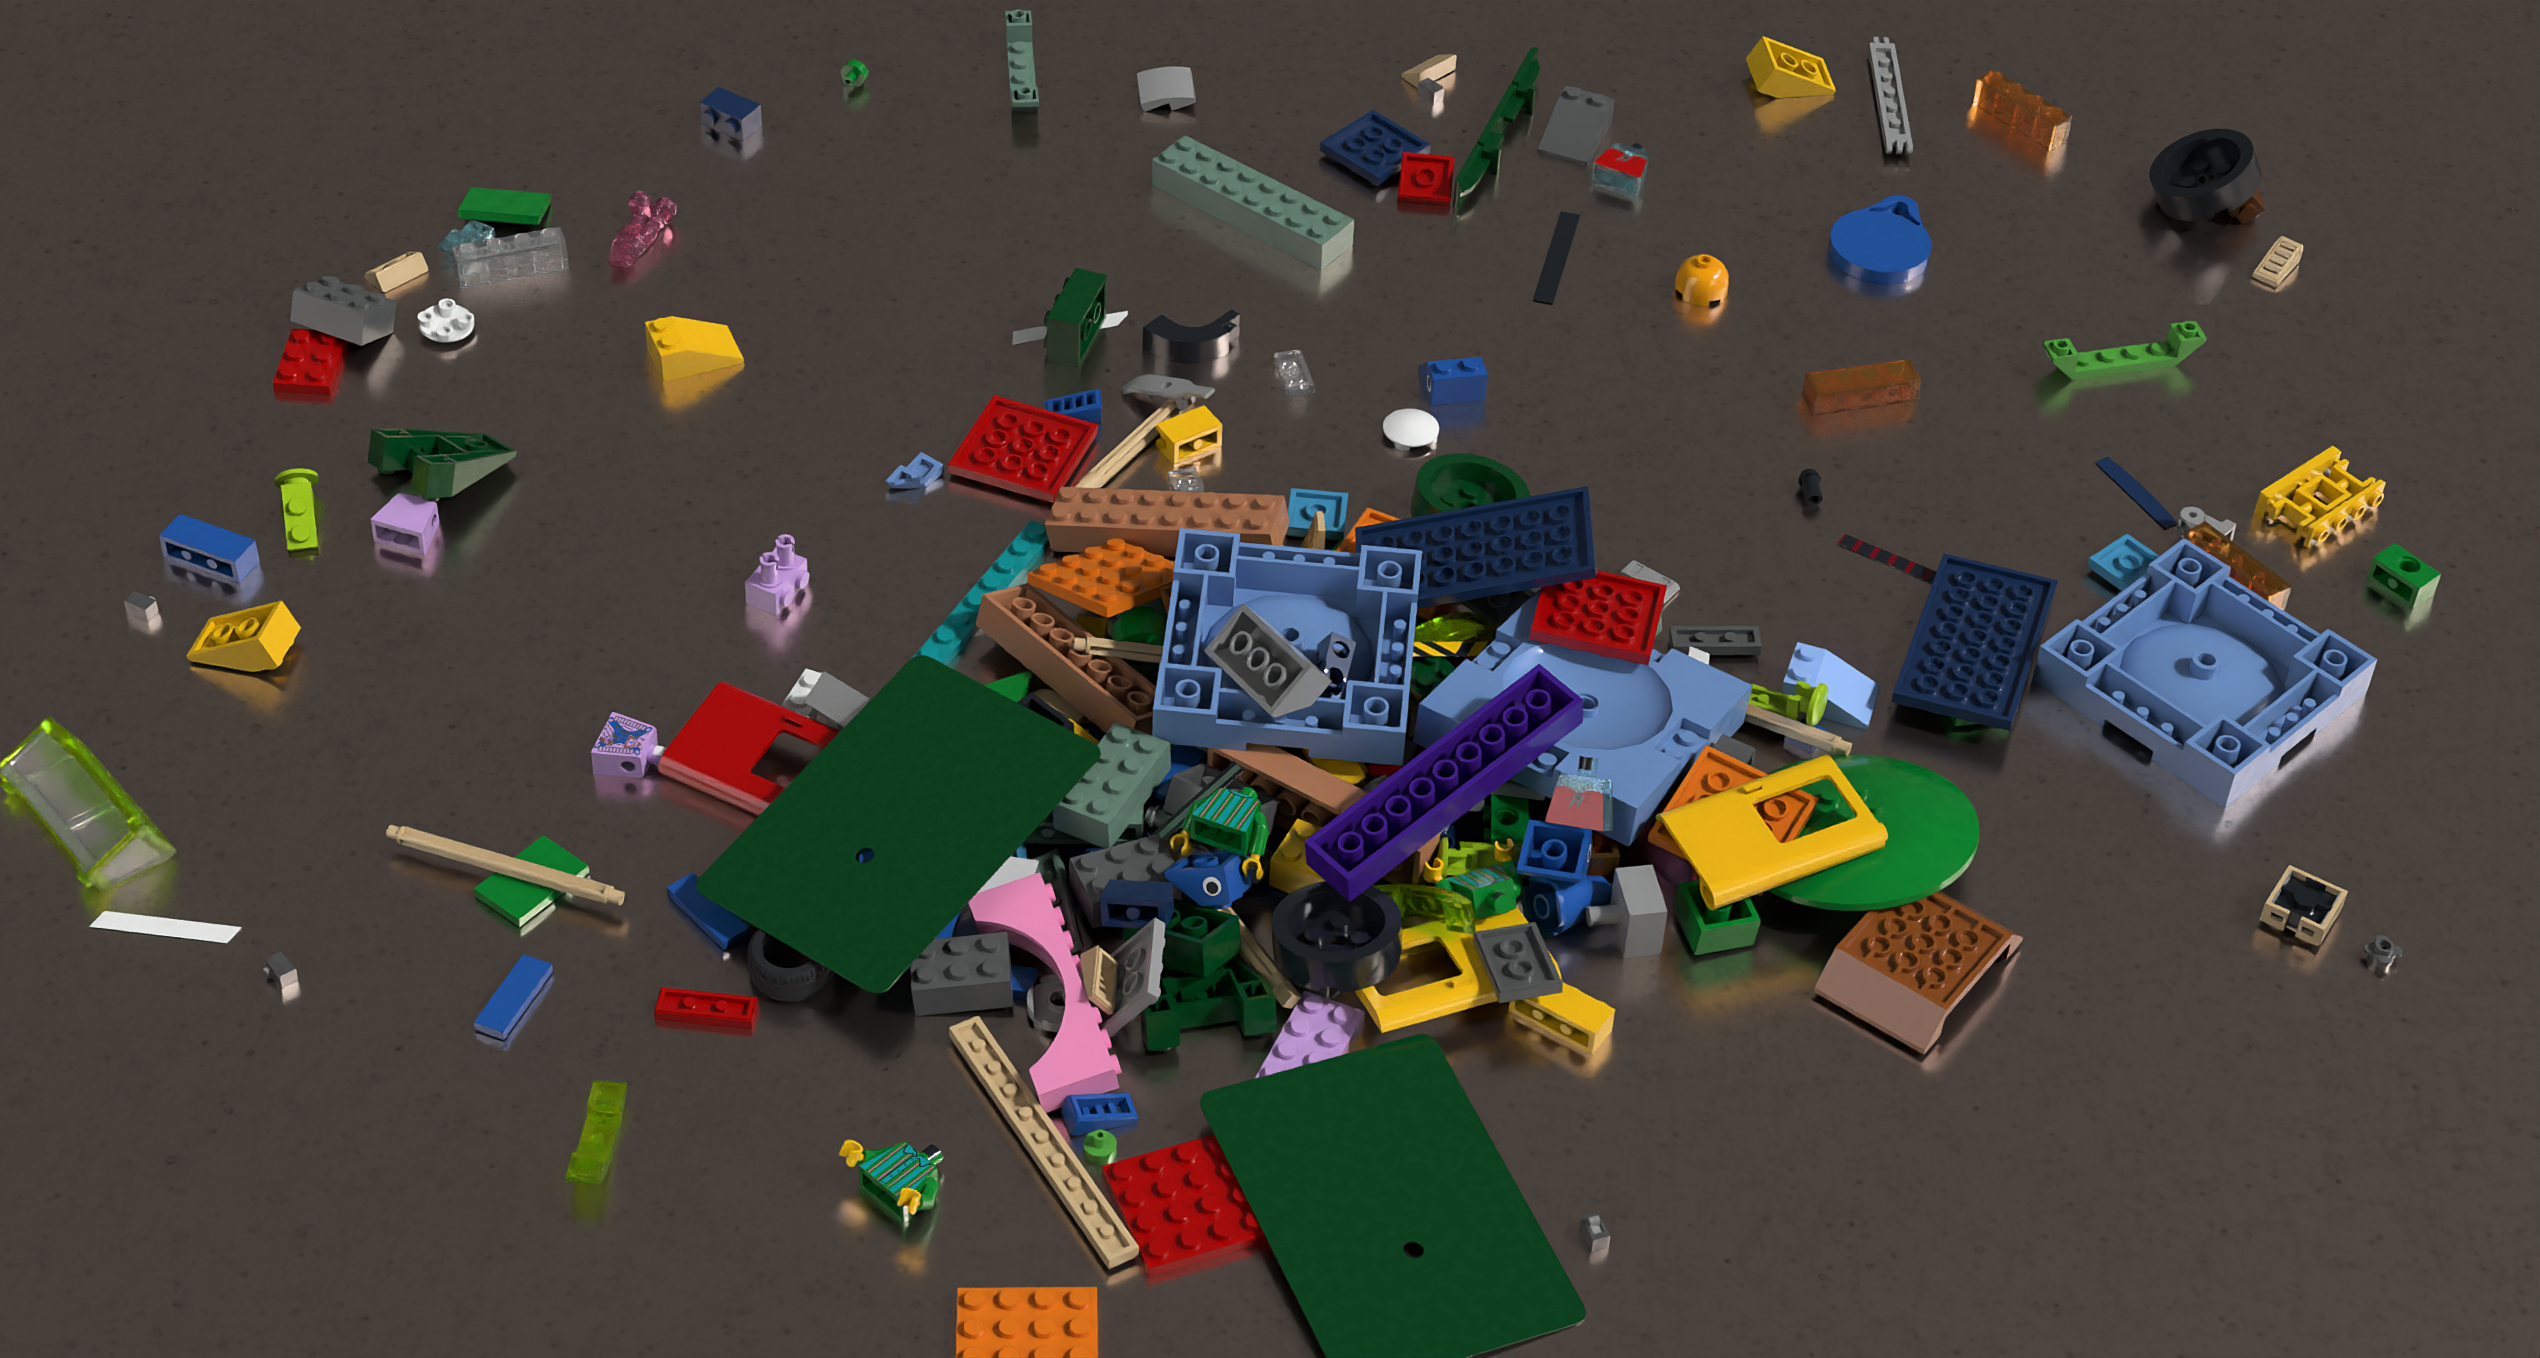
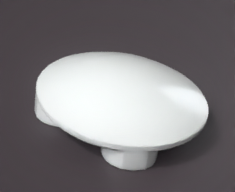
M448 298L440 300L438 305L429 307L417 316L420 332L425 337L438 342L461 340L468 336L474 328V315L467 309L456 305L454 300Z
M1401 409L1392 412L1385 418L1383 431L1388 439L1394 442L1396 449L1407 451L1411 447L1435 444L1439 433V425L1436 419L1427 412L1418 409Z

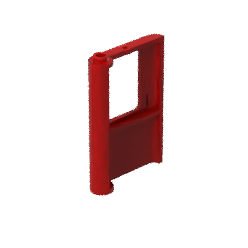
M721 681L664 751L659 761L658 771L661 775L759 816L785 789L781 785L751 773L753 767L776 737L781 733H787L824 749L840 730Z

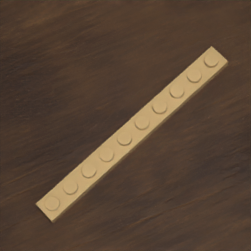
M975 1016L949 1027V1037L1108 1269L1139 1256V1246L980 1017Z

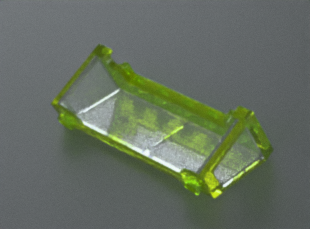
M50 716L0 763V778L2 779L0 786L11 796L17 793L22 797L77 863L75 867L78 872L75 876L86 887L90 888L94 885L102 892H106L168 861L177 852L174 846L86 744Z

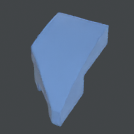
M920 452L907 467L900 465L887 478L886 485L890 488H927L945 471L944 466L937 460Z

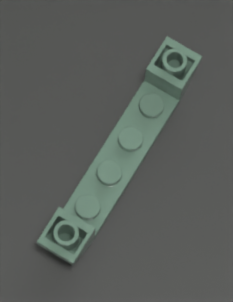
M1031 10L1005 11L1011 111L1038 112L1039 98L1035 80Z

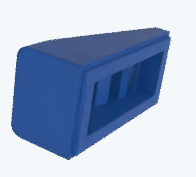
M1101 389L1045 400L1044 409L1052 412L1054 409H1059L1056 413L1091 423H1101Z
M1129 1093L1068 1095L1061 1110L1070 1136L1088 1134L1099 1129L1106 1130L1137 1123L1139 1119ZM1119 1105L1122 1113H1117L1115 1106Z

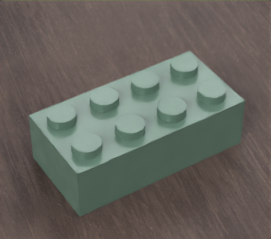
M1118 722L1112 725L1097 746L1101 751L1098 762L1053 810L1054 829L1104 849L1114 845L1171 769L1170 742Z

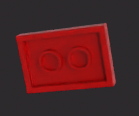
M291 329L273 380L274 392L331 395L348 341L318 330Z

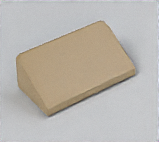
M1455 54L1437 55L1402 73L1401 77L1418 88V82L1427 77L1434 81L1456 69L1457 56Z
M406 252L366 272L364 276L377 289L387 292L426 273L428 266L422 252Z

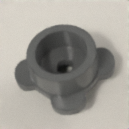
M2377 935L2375 941L2366 943L2364 946V952L2368 954L2369 960L2379 967L2390 966L2394 958L2401 957L2403 953L2400 946L2394 945L2384 935Z

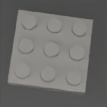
M1157 918L1152 919L1110 955L1119 962L1114 1013L1108 1015L1098 1007L1102 1018V1023L1098 1024L1099 1029H1106L1109 1038L1114 1037L1129 1021H1134L1140 1012L1149 1005H1153L1160 996L1161 989L1159 985L1160 974L1163 969L1162 953L1165 946V923Z

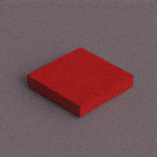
M1402 152L1397 202L1450 206L1455 157Z

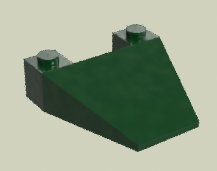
M403 428L371 429L368 463L376 467L378 472L383 474H395L396 470L412 472L411 490L420 494L424 500L439 501L441 497L456 495L516 457L517 451L486 433Z
M1235 956L1206 978H1195L1191 974L1177 970H1168L1163 967L1160 974L1159 988L1161 993L1158 1000L1140 1012L1142 1037L1148 1051H1166L1171 1047L1181 1046L1180 1029L1238 1020L1245 1036H1262L1267 1032L1277 1031L1275 995L1268 981Z

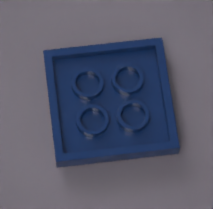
M1374 110L1320 142L1321 152L1375 185L1381 184L1400 172L1402 152L1428 154L1431 147L1430 143Z

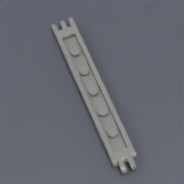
M1873 37L1872 42L1868 44V53L1885 153L1892 154V150L1895 148L1896 154H1902L1903 148H1905L1906 154L1912 155L1913 143L1895 43H1889V37H1883L1882 43L1879 42V37Z

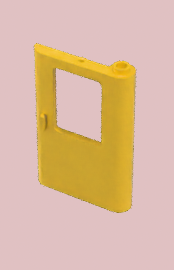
M1827 754L1656 815L1658 823L1663 822L1700 877L1701 895L1710 910L1718 909L1883 849L1886 845L1885 841L1888 840V833L1883 823H1879L1837 764ZM1822 779H1828L1856 815L1855 818L1787 843H1780L1753 805Z
M1516 906L1514 910L1482 919H1472L1463 914H1455L1402 929L1400 959L1444 947L1462 974L1387 996L1380 995L1373 985L1356 990L1355 993L1381 1033L1498 1001L1473 943V932L1526 924L1528 921ZM1550 954L1551 959H1552V961H1553V963H1554V965H1555V968H1556V970H1557V972H1558V974H1559V977H1560V979H1561V973H1560L1558 964L1556 963L1555 959H1554V958L1552 957V955Z

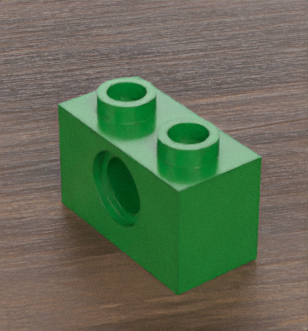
M2394 543L2373 557L2367 579L2413 610L2435 594L2441 573Z
M1491 794L1490 804L1484 805L1482 822L1483 824H1488V828L1483 829V843H1495L1497 841L1501 844H1507V838H1510L1513 844L1523 845L1529 822V799Z

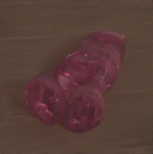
M642 191L633 192L628 202L633 216L629 223L618 231L612 243L611 257L608 260L610 266L626 270L629 265L637 262V259L657 240L658 232L664 226L670 224L677 216L678 207L672 199L659 197L653 205V201L647 193Z

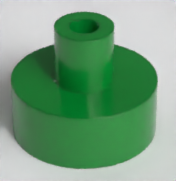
M852 59L847 61L842 67L841 77L845 85L859 87L868 78V70L862 62Z

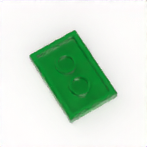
M471 187L458 209V218L539 225L551 203V194Z
M544 835L514 857L579 877H585L589 873V866ZM494 872L473 888L475 897L519 927L564 893L563 891Z

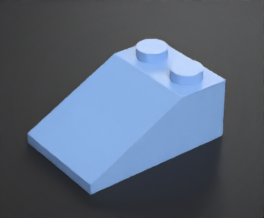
M1797 642L1783 681L1781 693L1795 696L1798 680L1810 683L1812 687H1817L1822 682L1828 686L1829 690L1828 701L1822 718L1867 730L1881 686L1828 650Z

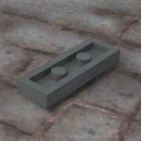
M1670 626L1669 629L1671 649L1673 648L1686 655H1689L1690 646L1710 655H1761L1762 644L1758 626Z

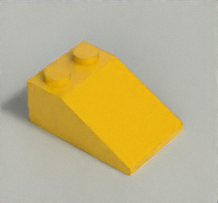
M1762 36L1746 57L1756 89L1763 95L1789 98L1833 95L1836 92L1824 59Z
M674 316L645 322L647 349L663 382L744 363V359L727 325Z
M282 600L211 617L186 657L192 662L250 672L265 669L273 670L283 662V657L289 647L293 645L294 639L301 627Z

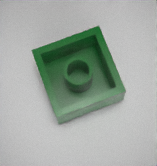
M1700 879L1678 883L1672 908L1694 955L1754 945L1761 920L1750 897L1715 910H1710L1701 895Z

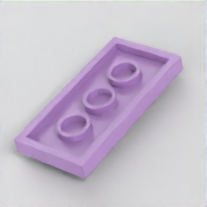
M1304 990L1301 999L1296 1004L1255 1078L1346 1054L1364 1021L1365 1011Z

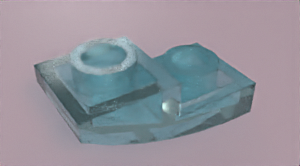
M470 220L461 231L453 229L438 245V249L461 259L468 257L483 248L495 236L494 228L476 220Z

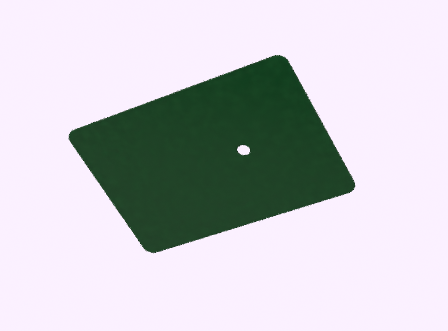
M919 655L913 657L699 877L696 883L697 891L712 902L867 992L873 994L885 992L1098 762L1101 756L1100 748L1091 741L929 656ZM862 849H871L874 852V858L867 863H860L856 860V854Z
M1425 1034L1413 1035L1214 1089L1202 1095L1200 1108L1326 1358H1468L1571 1327L1584 1320L1586 1315L1584 1304L1439 1044L1431 1036ZM1408 1243H1417L1423 1248L1424 1252L1419 1258H1410L1405 1255L1403 1248Z

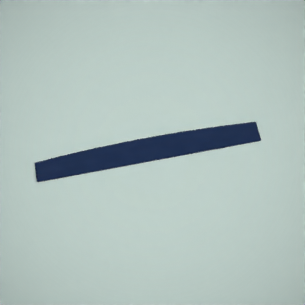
M2109 457L2095 462L2162 527L2166 529L2178 524L2151 493Z

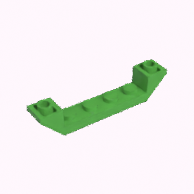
M2195 320L2170 324L2167 339L2161 342L2079 353L2069 338L2043 341L2042 346L2052 363L2074 381L2174 367L2204 344L2206 336Z

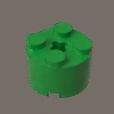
M1134 607L1121 613V618L1112 624V640L1163 646L1168 616L1163 612L1162 615L1154 612V608ZM1122 659L1138 673H1154L1159 671V663Z

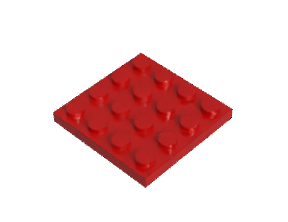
M994 395L949 461L948 473L1054 503L1060 488L1066 485L1097 436L1098 424Z
M1596 570V578L1542 587L1529 639L1543 644L1567 647L1571 650L1590 652L1603 657L1622 659L1635 664L1649 665L1667 585Z
M1214 1134L1102 1166L1104 1181L1126 1229L1139 1246V1258L1148 1277L1268 1243Z

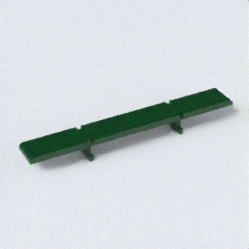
M1537 47L1530 48L1512 83L1507 88L1480 135L1477 145L1475 144L1455 180L1454 207H1460L1465 196L1472 192L1479 184L1487 169L1492 170V175H1499L1500 145L1504 140V135L1501 133L1507 122L1513 123L1521 108L1526 109V114H1533L1534 85L1538 80L1540 72Z

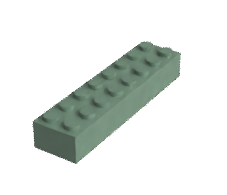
M1186 135L1152 160V186L1320 271L1353 245L1354 219Z

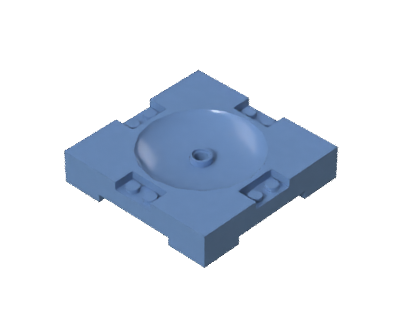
M1180 528L1162 659L1159 665L1153 706L1152 736L1175 745L1246 751L1247 743L1309 749V757L1402 766L1422 550L1361 545V553L1244 543L1240 542V534ZM1243 603L1266 619L1315 666L1318 660V655H1316L1317 645L1332 631L1356 642L1346 683L1337 696L1323 691L1312 706L1275 718L1265 711L1204 650ZM1340 644L1333 645L1334 648L1339 650L1344 648Z
M2183 538L2151 562L2147 573L2082 622L2075 619L2043 643L2039 648L2032 681L2101 727H2104L2109 722L2151 749L2153 751L2152 761L2225 809L2276 768L2280 763L2281 757L2310 733L2315 736L2367 693L2377 659L2330 629L2325 630L2322 634L2313 630L2229 577L2231 567Z
M1540 588L1497 629L1495 640L1473 661L1466 659L1419 703L1413 742L1427 749L1540 664L1583 699V723L1510 779L1551 799L1555 787L1559 786L1572 788L1575 792L1596 791L1603 794V831H1595L1629 847L1656 818V815L1659 814L1660 805L1682 783L1706 745L1709 746L1711 743L1716 744L1722 734L1731 737L1744 723L1753 685L1673 648L1666 655L1652 649L1649 665L1531 640L1529 639L1530 629L1542 590ZM1580 756L1593 758L1591 771L1579 769Z

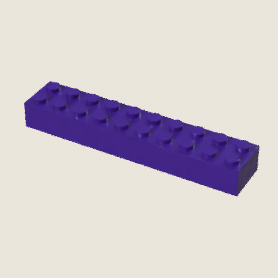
M1538 664L1305 841L1306 864L1346 900L1352 901L1582 724L1583 699Z

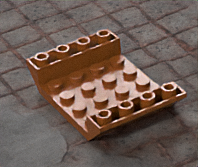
M1938 891L1912 903L1879 910H1869L1835 947L1814 986L1813 992L1918 1052L1925 1054L1941 1036L1946 1016L1999 956L2007 960L2023 941V937Z

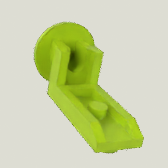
M289 469L280 472L275 477L274 484L282 492L288 552L318 549L314 511L315 501L312 487L319 482V477L315 471L310 469Z
M1798 680L1795 696L1751 684L1753 686L1749 704L1799 722L1807 714V725L1816 726L1826 709L1829 690L1828 686L1822 682L1817 687H1812L1810 683Z
M1443 837L1440 840L1437 858L1441 859L1444 863L1442 878L1446 879L1447 875L1456 876L1495 864L1501 865L1502 862L1497 861L1494 856L1495 843L1459 841V849L1448 848V837ZM1498 843L1500 848H1507V844ZM1514 844L1512 860H1515L1517 865L1522 844ZM1521 874V877H1522V878H1530V877H1532V876H1530V875H1523V874Z

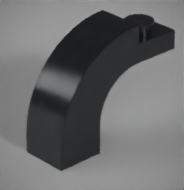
M1231 309L1214 322L1201 327L1182 326L1160 315L1143 327L1142 348L1158 358L1175 363L1196 364L1216 360L1229 353V342L1239 336L1240 314Z

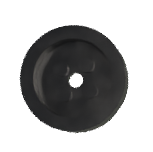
M2209 129L2182 137L2166 147L2155 158L2149 172L2150 182L2161 210L2166 215L2183 221L2207 220L2214 218L2213 213L2227 208L2229 212L2236 209L2255 193L2262 177L2251 140L2243 133L2230 129Z
M1326 881L1313 883L1287 895L1280 901L1273 912L1271 926L1274 962L1287 979L1304 988L1319 991L1320 987L1339 988V993L1364 989L1384 980L1396 969L1400 962L1402 951V918L1400 909L1389 895L1373 886H1370L1349 902Z

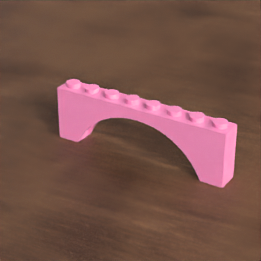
M1039 872L977 893L968 904L978 934L1007 932L1009 944L1029 951L1040 958L1053 970L1065 989V1011L1060 1029L1047 1052L1029 1069L1039 1103L1044 1111L1048 1113L1062 1108L1068 1095L1103 1094L1118 1089L1119 1084L1116 1075L1122 1073L1116 1054L1110 1056L1107 1049L1112 1048L1107 1030L1099 1029L1098 1024L1102 1023V1018L1098 1006L1095 1004L1090 1005L1087 998L1084 980L1081 981L1079 976L1082 974L1078 954L1072 956L1070 950L1074 949L1071 935L1068 930L1062 932L1061 926L1065 925L1061 909L1059 906L1053 908L1051 903L1056 901L1051 883L1044 884Z

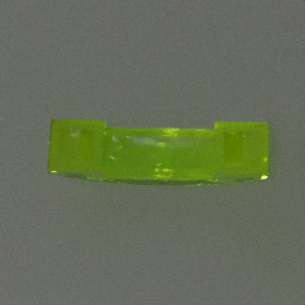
M1458 612L1434 618L1415 627L1414 642H1460L1466 639H1470L1472 642H1485L1496 637L1497 629L1481 614Z
M1413 884L1373 886L1389 895L1400 909L1401 918L1410 917L1445 923L1448 931L1474 934L1476 932L1472 904L1467 898L1458 893L1442 888Z
M603 1080L593 1081L587 1101V1117L577 1150L572 1152L565 1175V1182L600 1185L605 1178L620 1132L627 1095V1083Z

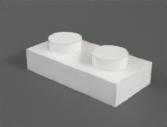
M805 669L781 706L813 718L817 711L804 701L822 673Z

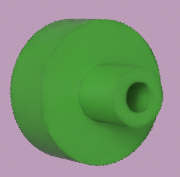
M1099 1129L1085 1136L1083 1140V1155L1088 1162L1095 1165H1105L1114 1160L1117 1154V1141L1113 1134Z

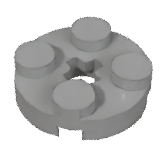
M1056 974L1041 978L1040 984L1036 985L1034 989L1032 985L1027 994L1028 1015L1034 1022V1027L1041 1032H1058L1063 1020L1065 1005L1056 1006L1054 1004H1056V1000H1063V1004H1065L1066 995L1065 989Z

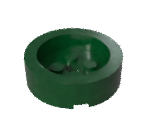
M1446 454L1427 461L1420 468L1411 499L1410 511L1412 517L1530 497V492L1526 483L1516 472L1495 460L1473 454Z

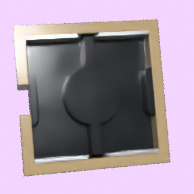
M2289 865L2265 902L2260 920L2282 931L2288 928L2296 932V937L2319 947L2342 910L2348 891Z

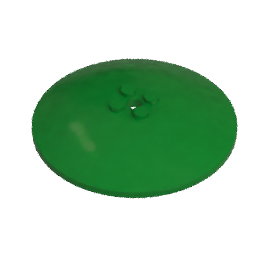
M1829 755L1876 820L1885 826L1888 833V840L1885 841L1886 845L1883 849L1767 891L1795 903L1840 911L1879 910L1926 898L1955 881L1974 859L1979 843V821L1976 811L1970 800L1956 785L1936 772L1920 765L1877 755ZM1810 758V759H1806V760H1801V761H1797V762H1794V763L1785 765V766L1780 767V768H1778V769H1776V770H1774V771H1772V772H1769L1768 774L1770 775V774H1772V773H1775V772L1784 770V769H1786V768H1789V767H1792V766L1801 764V763H1803V762H1806V761H1809V760H1812V759H1815V758ZM1822 779L1798 788L1819 798L1817 807L1797 839L1856 817L1830 780Z

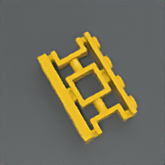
M2331 446L2260 491L2254 513L2262 519L2269 515L2271 520H2275L2281 515L2285 516L2298 525L2295 536L2299 539L2305 537L2303 545L2310 548L2316 543H2322L2333 532L2342 530L2353 519H2359L2368 509L2377 507L2384 498L2383 489L2386 482L2381 479L2375 482L2376 479L2373 477L2361 482L2346 472L2349 461L2346 459L2340 461L2341 451ZM2320 492L2333 502L2325 505L2312 495Z

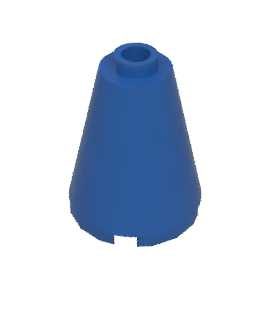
M1586 875V878L1581 883L1532 876L1528 879L1530 880L1529 885L1524 886L1522 891V906L1527 921L1536 922L1541 936L1548 938L1557 936L1586 918L1587 906L1608 905L1611 900L1612 888L1604 877L1598 875Z

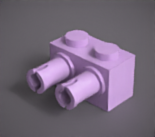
M787 534L778 536V539L775 540L776 548L772 552H766L762 554V557L760 556L761 565L745 582L746 604L775 616L785 606L790 605L793 597L800 589L805 588L809 581L807 559L795 554V540L791 535Z

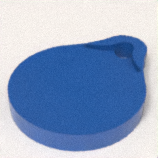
M1892 195L1870 207L1850 212L1839 218L1831 229L1828 252L1833 263L1849 276L1868 283L1891 285L1904 283L1921 275L1927 268L1932 245L1930 236L1921 222L1917 203L1907 196Z

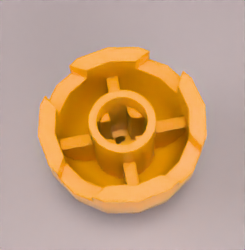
M1706 254L1694 255L1687 258L1678 268L1674 290L1683 295L1682 300L1698 306H1709V301L1719 299L1721 302L1727 296L1729 274L1724 264L1717 258Z

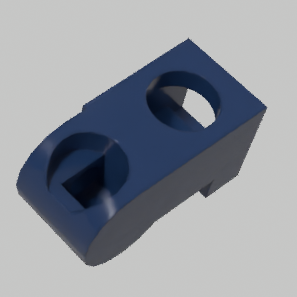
M1333 631L1317 645L1316 655H1318L1316 667L1332 681L1324 691L1337 696L1346 683L1356 642ZM1340 644L1344 648L1339 650L1334 648L1333 645Z

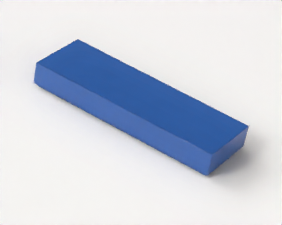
M693 872L667 886V895L723 950L750 935V927L743 920L699 894L696 888L699 878Z
M523 954L474 1021L475 1030L504 1040L553 972L552 964Z

